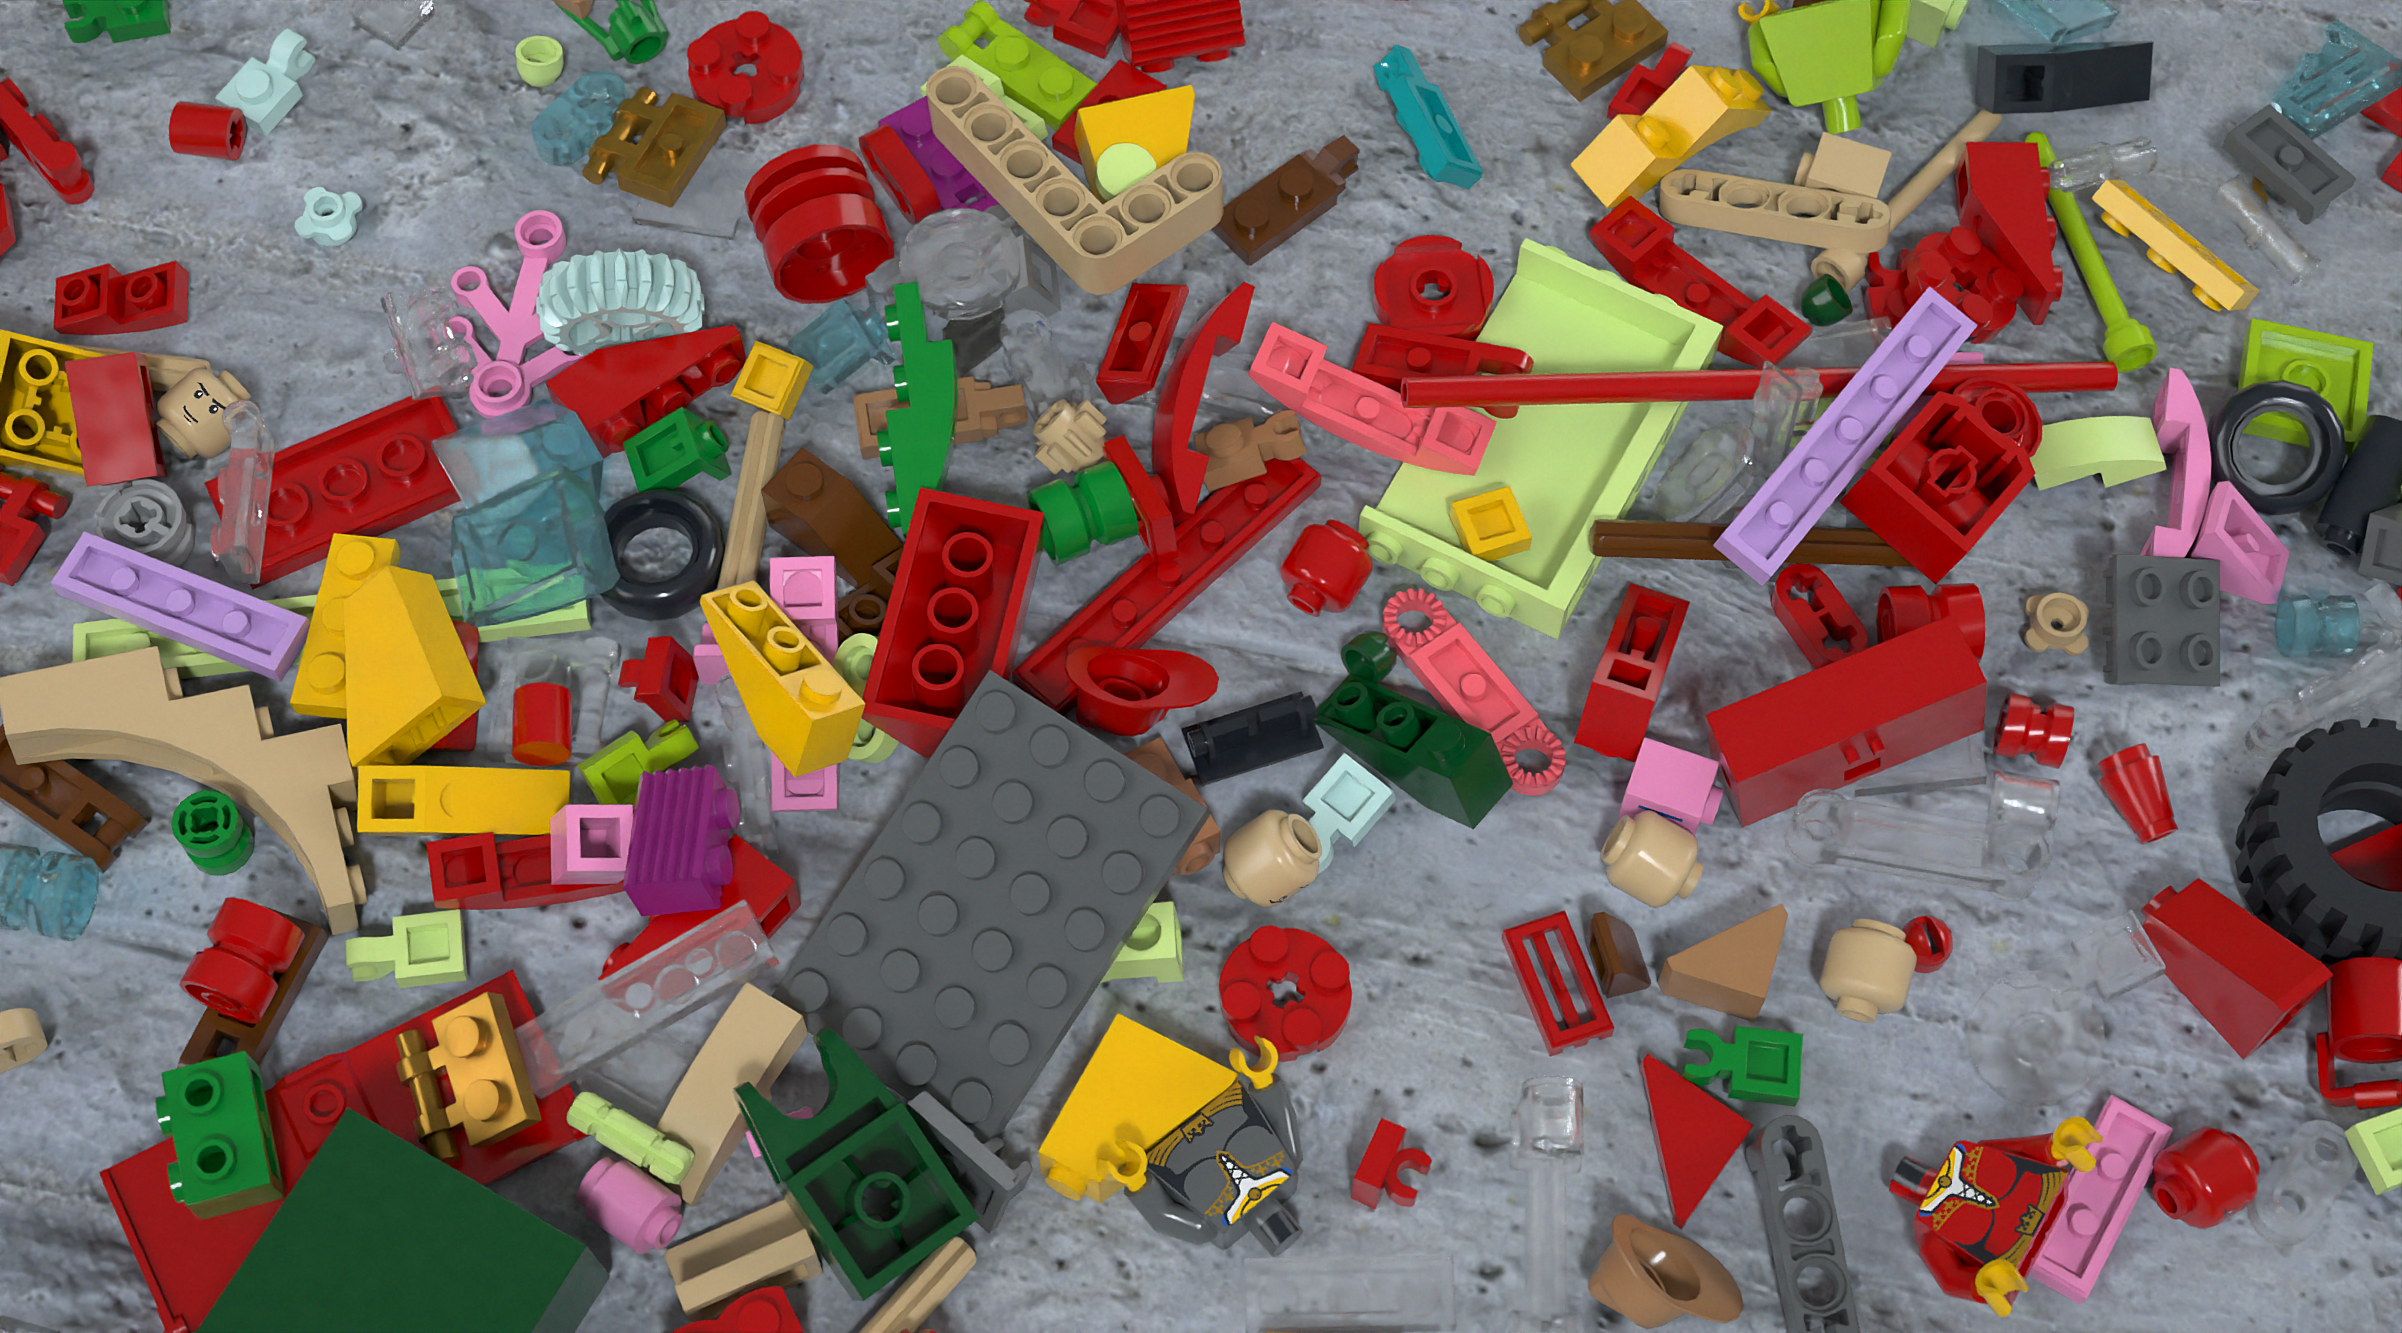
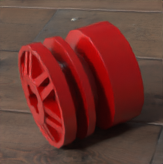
M813 144L789 150L768 161L751 177L744 191L745 208L749 219L753 222L756 238L763 245V257L773 284L784 298L801 304L829 303L862 291L872 285L887 271L894 258V241L882 211L875 204V193L871 184L867 181L865 167L854 151L838 145Z

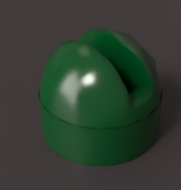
M1827 273L1809 284L1802 292L1799 302L1802 315L1808 318L1812 325L1818 327L1837 324L1853 312L1852 304L1846 291L1832 275Z
M1364 631L1345 644L1341 649V659L1348 673L1378 684L1388 676L1396 665L1397 660L1396 648H1389L1385 644L1389 637L1385 633L1377 631Z

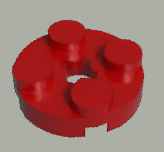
M747 11L737 19L722 22L706 31L699 39L690 43L687 49L688 77L695 100L722 109L727 116L734 118L744 117L745 124H760L782 115L795 104L800 95L799 85L804 77L805 69L801 48L789 31L778 24L770 22L769 18L762 12ZM745 64L755 65L757 72L752 77H748L743 72L736 75L732 74L737 70L736 68Z
M1964 226L1953 227L1949 233L1937 232L1927 235L1912 249L1901 265V275L1907 271V278L1910 283L1904 290L1910 307L1912 308L1930 286L1978 325L1969 335L1975 337L1969 344H1982L1995 338L2015 316L2017 300L2024 292V286L2019 276L2013 271L2006 269L2002 262L1981 244L1978 235ZM1954 282L1963 288L1962 292L1955 288Z
M1424 235L1410 238L1397 245L1394 249V254L1386 259L1384 264L1381 261L1376 269L1373 286L1374 310L1379 321L1385 326L1474 341L1480 335L1492 308L1494 280L1487 262L1479 254H1477L1476 260L1470 253L1461 250L1462 242L1451 237ZM1430 283L1436 284L1439 292L1449 293L1448 296L1442 297L1441 300H1428L1420 294L1424 293L1425 285Z
M1273 925L1260 927L1253 932L1248 940L1240 943L1226 960L1220 975L1219 1003L1220 1009H1222V1016L1228 1024L1229 1032L1241 1047L1260 1058L1261 1050L1254 1036L1257 1035L1270 1041L1277 1050L1278 1062L1295 1061L1298 1055L1310 1054L1317 1049L1318 1053L1337 1040L1349 1018L1352 1001L1349 964L1341 954L1337 953L1333 946L1313 933L1295 928L1281 929ZM1284 981L1297 984L1296 991L1304 996L1300 1003L1289 1000L1284 1008L1273 1004L1274 993L1268 989L1274 983L1282 984Z

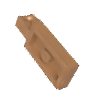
M974 376L958 378V416L954 445L982 441L984 438L988 439L999 435L998 430L1028 423L1022 384L991 389L990 382H975ZM896 388L853 396L863 460L880 457L877 430L888 429L885 411L910 408L909 401L898 403Z

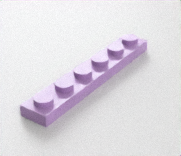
M1929 286L1713 546L1763 586L1978 325Z

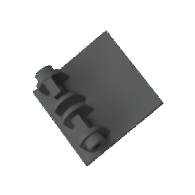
M2115 554L2113 558H2109V570L2102 571L2103 578H2106V603L2113 604L2112 608L2103 609V616H2113V627L2103 628V635H2113V641H2106V665L2103 666V672L2109 673V685L2159 684L2220 687V560Z

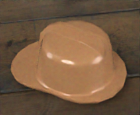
M1619 1214L1613 1218L1610 1224L1613 1241L1602 1254L1597 1265V1271L1588 1283V1289L1593 1298L1623 1314L1633 1323L1645 1329L1661 1327L1686 1314L1720 1323H1728L1739 1318L1744 1308L1742 1293L1733 1276L1718 1259L1701 1246L1678 1235L1649 1226L1628 1214Z

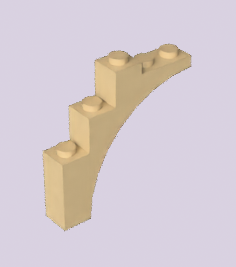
M158 646L0 677V707L5 735L17 765L70 758L122 760L174 771L219 790L258 816L293 851L318 891L332 935L359 930L355 906L368 903L360 865L346 867L342 852L343 847L354 845L347 812L358 810L355 785H358L359 768L352 767L341 724L274 737L268 706L254 708L249 685L184 698L177 667L163 668Z

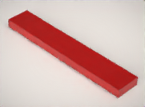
M1300 457L1285 461L1274 458L1265 461L1267 473L1220 488L1195 510L1193 516L1181 522L1174 529L1179 557L1158 565L1157 561L1154 562L1149 552H1147L1013 670V683L1022 691L1060 715L1064 716L1077 705L1078 688L1069 680L1064 669L1069 654L1078 648L1088 646H1105L1119 649H1139L1321 487V475Z

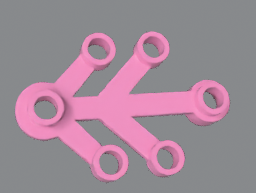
M545 210L529 212L523 215L516 223L514 234L520 253L524 258L509 313L491 291L487 276L482 269L475 266H466L457 270L451 278V287L457 302L464 307L473 308L500 342L496 361H492L477 344L472 324L466 318L460 316L449 317L443 320L437 328V338L442 351L449 357L459 358L473 376V382L469 389L473 407L481 416L490 420L501 421L516 417L529 405L533 387L585 357L579 354L567 355V351L558 349L555 344V347L522 364L526 349L544 338V332L540 330V318L536 315V297H539V284L542 281V274L547 272L549 264L555 262L566 247V237L560 219L555 214ZM548 240L547 243L536 245L540 241ZM469 283L480 284L475 290H462ZM455 333L466 334L459 341H448L449 337ZM500 391H510L508 394L504 396L493 397L496 393Z

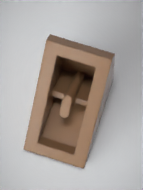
M1781 903L1667 958L1657 982L1663 994L1755 1022L1766 999L1788 918L1787 911Z

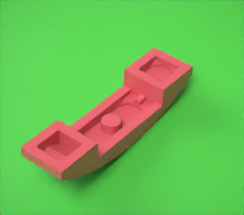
M1271 322L1248 376L1276 400L1313 424L1372 452L1427 469L1453 474L1475 475L1497 421L1466 407L1404 408L1401 401V393L1324 360L1323 357L1328 346Z

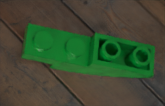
M918 282L893 285L896 304L884 305L890 342L901 341L904 364L893 366L898 403L909 401L910 408L885 411L888 429L877 430L882 467L893 466L896 490L885 491L890 527H902V534L905 540L920 487L943 491L953 454L958 416V378L955 349L952 339L929 342L923 297Z

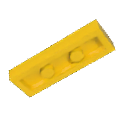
M2106 180L2091 198L2105 210L2100 217L2109 227L2127 238L2134 233L2148 244L2150 248L2146 252L2147 257L2170 274L2174 275L2180 270L2196 283L2191 290L2192 293L2211 309L2217 312H2221L2224 307L2229 311L2245 310L2260 292L2259 289L2125 181Z
M333 534L290 699V704L296 714L347 719L343 601L364 585L366 578L374 571L387 565L398 567L401 549L396 539Z

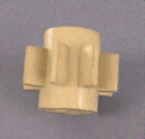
M1064 399L1058 400L1044 411L1033 427V434L1038 438L1035 443L1040 447L1034 456L1055 475L1061 469L1067 473L1073 470L1077 474L1086 468L1094 466L1104 455L1102 447H1104V442L1108 441L1103 436L1106 430L1102 427L1107 418L1087 399L1079 406L1075 402L1069 404Z

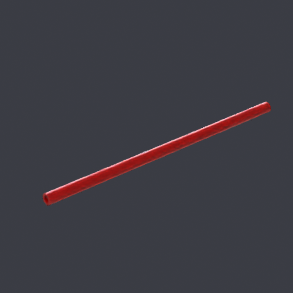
M2112 361L1945 365L1920 396H1934L1938 391L1953 394L1955 388L1969 378L1982 376L2004 379L2023 390L2025 394L2114 391L2117 386L2118 370L2116 364ZM1861 367L1403 377L1401 382V401L1404 408L1836 398Z

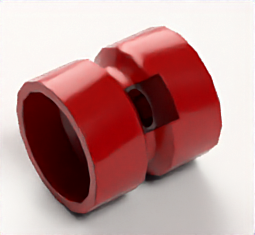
M1975 583L1939 584L1934 587L1930 595H1927L1921 585L1883 587L1877 603L1876 628L1878 644L1953 614L1979 664L1983 656L1986 630L1985 612L1979 588Z
M235 897L225 898L206 934L213 946L196 952L179 986L194 1000L212 1010L239 1021L260 1023L279 987L272 974L287 972L305 935L290 920L262 905Z

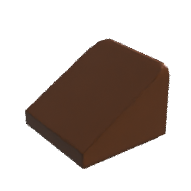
M1606 912L1595 913L1593 919H1591L1585 943L1602 994L1606 995V998H1611L1650 987L1651 979L1633 929L1628 924Z

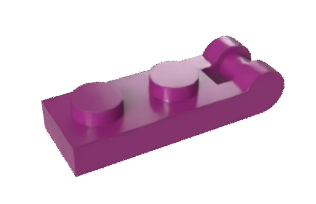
M927 96L878 121L879 127L884 124L891 126L927 174L940 201L941 211L938 213L961 242L978 234V226L993 219L998 223L1011 216L937 139L932 130ZM974 197L977 198V201L969 205L964 203Z

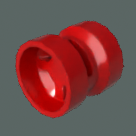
M2008 692L2004 698L1995 729L1993 754L2015 758L2020 754L2028 755L2031 751L2038 765L2059 769L2066 755L2071 737L2074 707L2054 702L2045 707L2043 711H2040V706L2033 704L2029 696Z

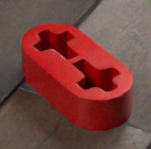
M884 124L859 137L860 150L869 169L910 224L915 225L941 211L940 201L932 182L890 125Z
M1797 563L1786 567L1780 572L1771 595V606L1777 618L1811 665L1818 669L1866 649L1868 633L1863 623L1830 578L1820 568L1811 564ZM1792 587H1795L1800 593L1810 590L1814 594L1810 605L1802 597L1792 600L1789 597ZM1828 634L1836 642L1843 639L1849 642L1845 654L1839 647H1832L1828 650L1824 646Z

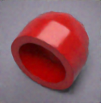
M1932 915L1919 916L1910 920L1903 927L1902 931L1906 935L1904 942L1912 947L1917 956L1914 971L1932 973L1939 970L1945 965L1953 950L1951 929L1943 920ZM1924 931H1928L1930 933L1939 951L1938 953L1932 954L1928 938Z

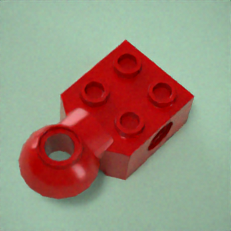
M1990 376L1969 378L1956 387L1953 394L1938 391L1849 490L1840 503L1936 585L1971 550L2036 474L2030 458L2035 455L2042 442V421L2036 405L2020 388L2004 379Z

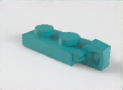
M1396 44L1379 63L1373 66L1381 91L1390 94L1397 108L1395 113L1396 119L1400 126L1411 135L1421 154L1418 160L1424 172L1436 182H1446L1470 189L1483 177L1482 174L1484 172L1439 86L1427 82L1411 49Z

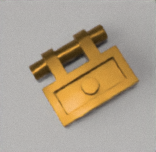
M1560 0L1555 4L1549 1L1532 12V19L1518 28L1519 37L1525 45L1530 47L1544 38L1552 46L1544 51L1542 66L1579 102L1636 66L1637 63L1642 62L1665 47L1669 31L1637 0H1623L1615 6L1608 0ZM1583 13L1590 22L1574 31L1567 23Z
M642 86L638 88L632 98L624 99L614 112L613 118L615 123L607 135H599L588 150L590 159L582 169V174L589 182L601 185L610 172H617L619 190L672 208L725 129V113L722 109L673 92L662 108L655 106L658 102L656 93L650 88ZM643 134L636 145L630 143L634 136Z
M486 992L433 1019L432 1023L439 1046L429 1051L420 1029L409 1030L396 1036L395 1040L401 1057V1061L396 1064L402 1086L410 1087L419 1117L413 1121L418 1141L421 1144H427L430 1155L448 1165L460 1158L454 1135L463 1130H466L471 1147L488 1148L542 1120L502 994ZM448 1073L457 1102L445 1108L437 1078Z

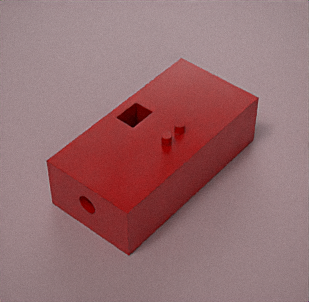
M1951 614L1705 714L1711 759L1720 762L1717 775L1743 828L1984 730L1987 680L1954 615Z

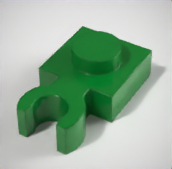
M63 0V5L70 19L83 17L80 20L65 22V29L74 43L90 42L105 31H108L113 43L171 33L168 0Z
M1735 1026L1731 1043H1724L1715 1033L1709 1030L1692 1029L1687 1031L1683 1048L1701 1050L1709 1058V1063L1703 1066L1685 1064L1681 1076L1695 1086L1711 1084L1717 1078L1728 1079V1098L1796 1106L1800 1098L1803 1034Z

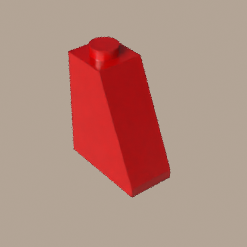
M2197 878L2179 893L2170 885L2154 896L2142 908L2141 912L2147 919L2133 937V940L2243 1060L2290 1025L2334 975L2323 963L2200 878Z

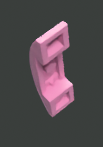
M2170 368L2153 400L2152 425L2161 452L2173 455L2167 527L2155 525L2139 556L2185 558L2197 536L2208 502L2211 483V452L2206 421L2194 389L2183 370Z
M835 557L770 558V598L833 667L834 657L839 648ZM771 751L773 813L838 811L840 763L795 778Z

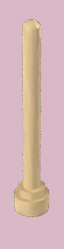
M1983 108L1887 203L1891 210L1889 235L1957 168L1966 142H1983L2000 125L2002 114H1992ZM1825 248L1812 261L1811 270L1815 279H1818L1826 273L1832 275L1848 294L1864 277L1867 265L1866 258L1869 256V253H1855L1844 248Z

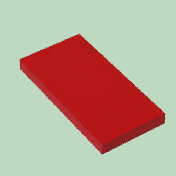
M436 385L204 482L252 590L326 559L334 533L377 537L485 490L482 479Z

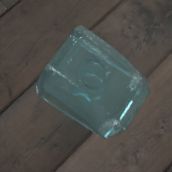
M562 463L453 516L451 522V560L464 621L474 628L527 619L562 609L612 589L621 577L616 569L604 519V509L589 484Z

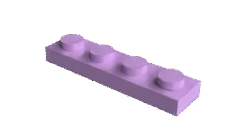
M85 531L51 581V585L57 594L279 682H282L305 644L310 626L307 617Z

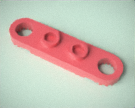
M1407 588L1406 592L1402 593V591H1399L1395 594V597H1391L1385 606L1382 620V632L1389 637L1387 643L1391 648H1396L1397 655L1449 716L1491 733L1513 782L1511 789L1528 796L1542 795L1553 790L1560 782L1566 763L1565 749H1563L1560 739L1557 740L1554 734L1538 718L1539 714L1462 624L1454 620L1443 607L1441 600H1437L1433 593L1427 594L1425 590L1420 588L1419 591ZM1419 611L1430 619L1432 625L1429 627V630H1424L1423 634L1416 632V635H1412L1413 632L1409 631L1406 634L1405 629H1400V625L1396 621L1404 612ZM1535 749L1547 756L1550 766L1541 775L1540 773H1535V776H1531L1532 773L1524 774L1522 768L1518 769L1519 766L1515 763V756L1523 750Z

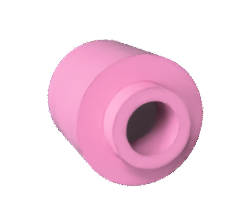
M612 1157L601 1159L588 1171L577 1192V1202L585 1207V1216L638 1254H645L653 1248L660 1250L667 1246L675 1237L682 1224L683 1217L679 1213L681 1207L680 1196L628 1160L617 1162Z

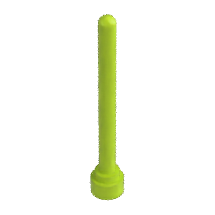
M2031 132L2026 136L2024 142L2038 143L2040 166H2047L2050 173L2049 202L2107 327L2104 333L2103 351L2108 361L2116 364L2118 373L2138 370L2149 364L2157 356L2158 347L2149 328L2141 325L2137 319L2129 317L2048 138L2042 132Z

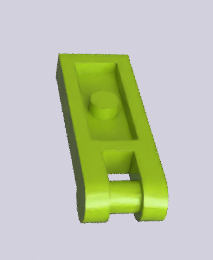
M983 0L974 2L964 12L965 20L959 26H949L937 40L941 50L952 61L962 54L998 76L1006 96L1043 118L1045 124L1055 131L1062 126L1097 86L1096 82L1000 19L993 7ZM980 37L990 43L984 49L974 44Z

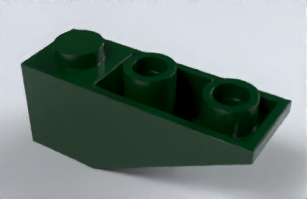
M1350 673L1317 709L1318 719L1314 720V723L1424 807L1473 830L1513 785L1491 733Z

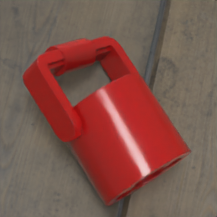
M2360 957L2340 961L2329 966L2328 969L2334 975L2325 984L2328 1031L2316 1034L2320 1093L2332 1106L2340 1108L2357 1106L2359 1110L2402 1106V1081H2399V1079L2355 1083L2354 1086L2336 1088L2334 1056L2344 1061L2362 1064H2387L2402 1061V961L2384 957Z

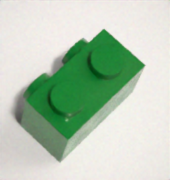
M242 1051L161 1072L165 1095L156 1097L155 1105L163 1135L165 1137L173 1136L177 1161L168 1163L167 1168L169 1183L175 1201L178 1204L185 1202L192 1212L204 1220L285 1198L260 1067L247 1052Z

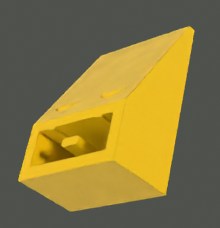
M0 329V466L85 478L64 362L108 355Z

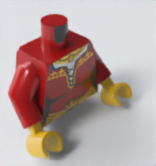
M2078 1116L2070 1117L2064 1120L2054 1133L1980 1140L1978 1143L1967 1140L1957 1141L1952 1146L1940 1170L1909 1156L1903 1157L1893 1174L1889 1192L1919 1206L1914 1217L1915 1243L1919 1247L1921 1260L1945 1295L1971 1302L1989 1304L1997 1316L2006 1317L2012 1312L2011 1306L2019 1291L2028 1292L2029 1286L2025 1280L2068 1202L2069 1171L2061 1167L2070 1163L2079 1172L2087 1173L2092 1171L2096 1164V1159L2084 1146L2094 1142L2101 1143L2103 1136L2085 1118Z

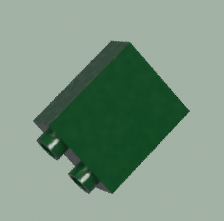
M347 1108L195 1333H575L607 1283L610 1275L587 1245L352 1109Z

